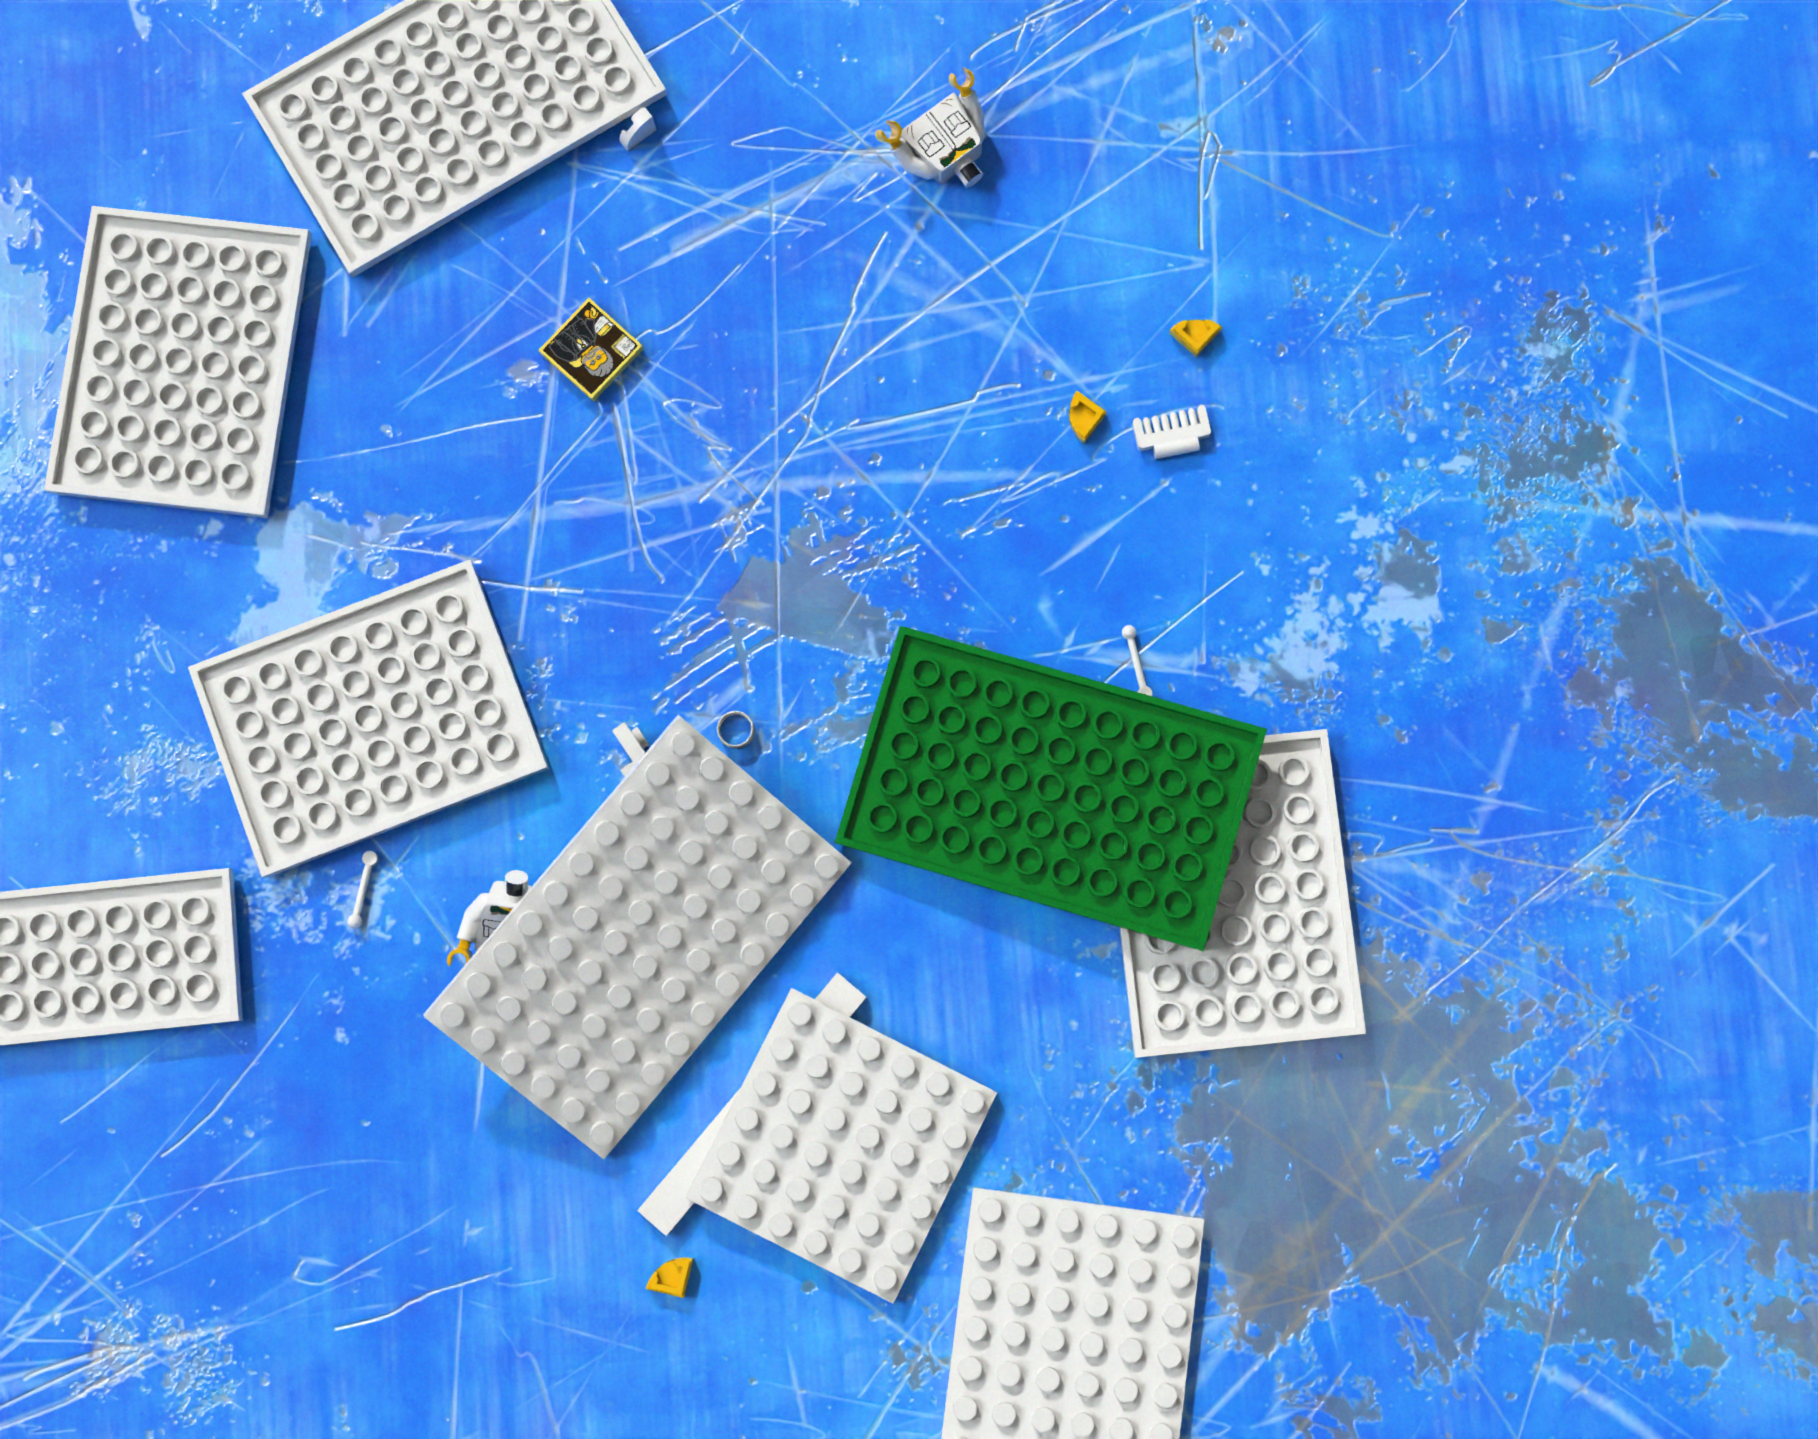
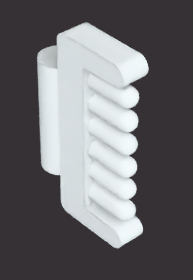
M1199 405L1196 413L1193 408L1188 410L1191 425L1188 423L1186 412L1184 410L1179 411L1182 427L1179 426L1177 414L1171 412L1170 420L1173 429L1170 428L1167 414H1162L1163 431L1161 430L1159 417L1153 416L1154 433L1152 432L1149 418L1145 417L1142 422L1139 418H1135L1132 427L1138 450L1153 449L1155 459L1200 451L1198 440L1208 438L1211 434L1205 406Z

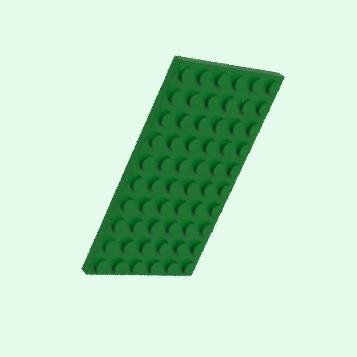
M900 626L834 843L1204 952L1267 729Z

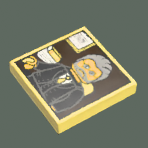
M588 298L538 351L594 402L644 348L595 302Z

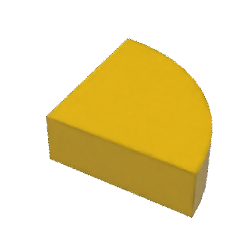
M1207 319L1184 320L1174 325L1170 329L1169 334L1197 357L1221 332L1222 327Z
M1076 391L1070 404L1069 421L1076 437L1085 444L1107 412Z
M680 1257L664 1263L652 1274L646 1289L684 1298L694 1258Z

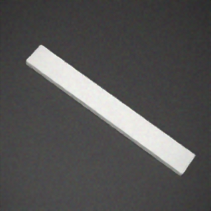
M837 972L815 1000L851 1017L867 997ZM739 1090L637 1210L665 1236L672 1231L694 1204V1202L686 1199L685 1196Z

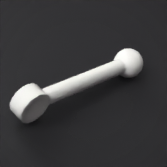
M1131 625L1124 626L1122 636L1127 639L1139 685L1138 693L1152 696V690L1146 686L1134 639L1136 629Z
M367 851L362 856L365 866L353 914L347 919V924L352 929H357L362 924L360 914L372 866H375L379 860L378 855L373 851Z

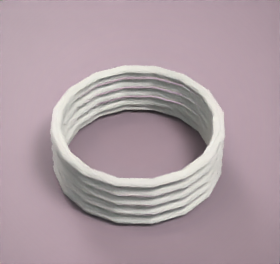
M730 711L724 714L717 725V734L721 742L727 747L734 749L743 748L748 745L753 739L755 732L754 724L750 717L740 711ZM737 714L749 720L751 723V734L742 744L732 745L722 739L720 728L727 717Z

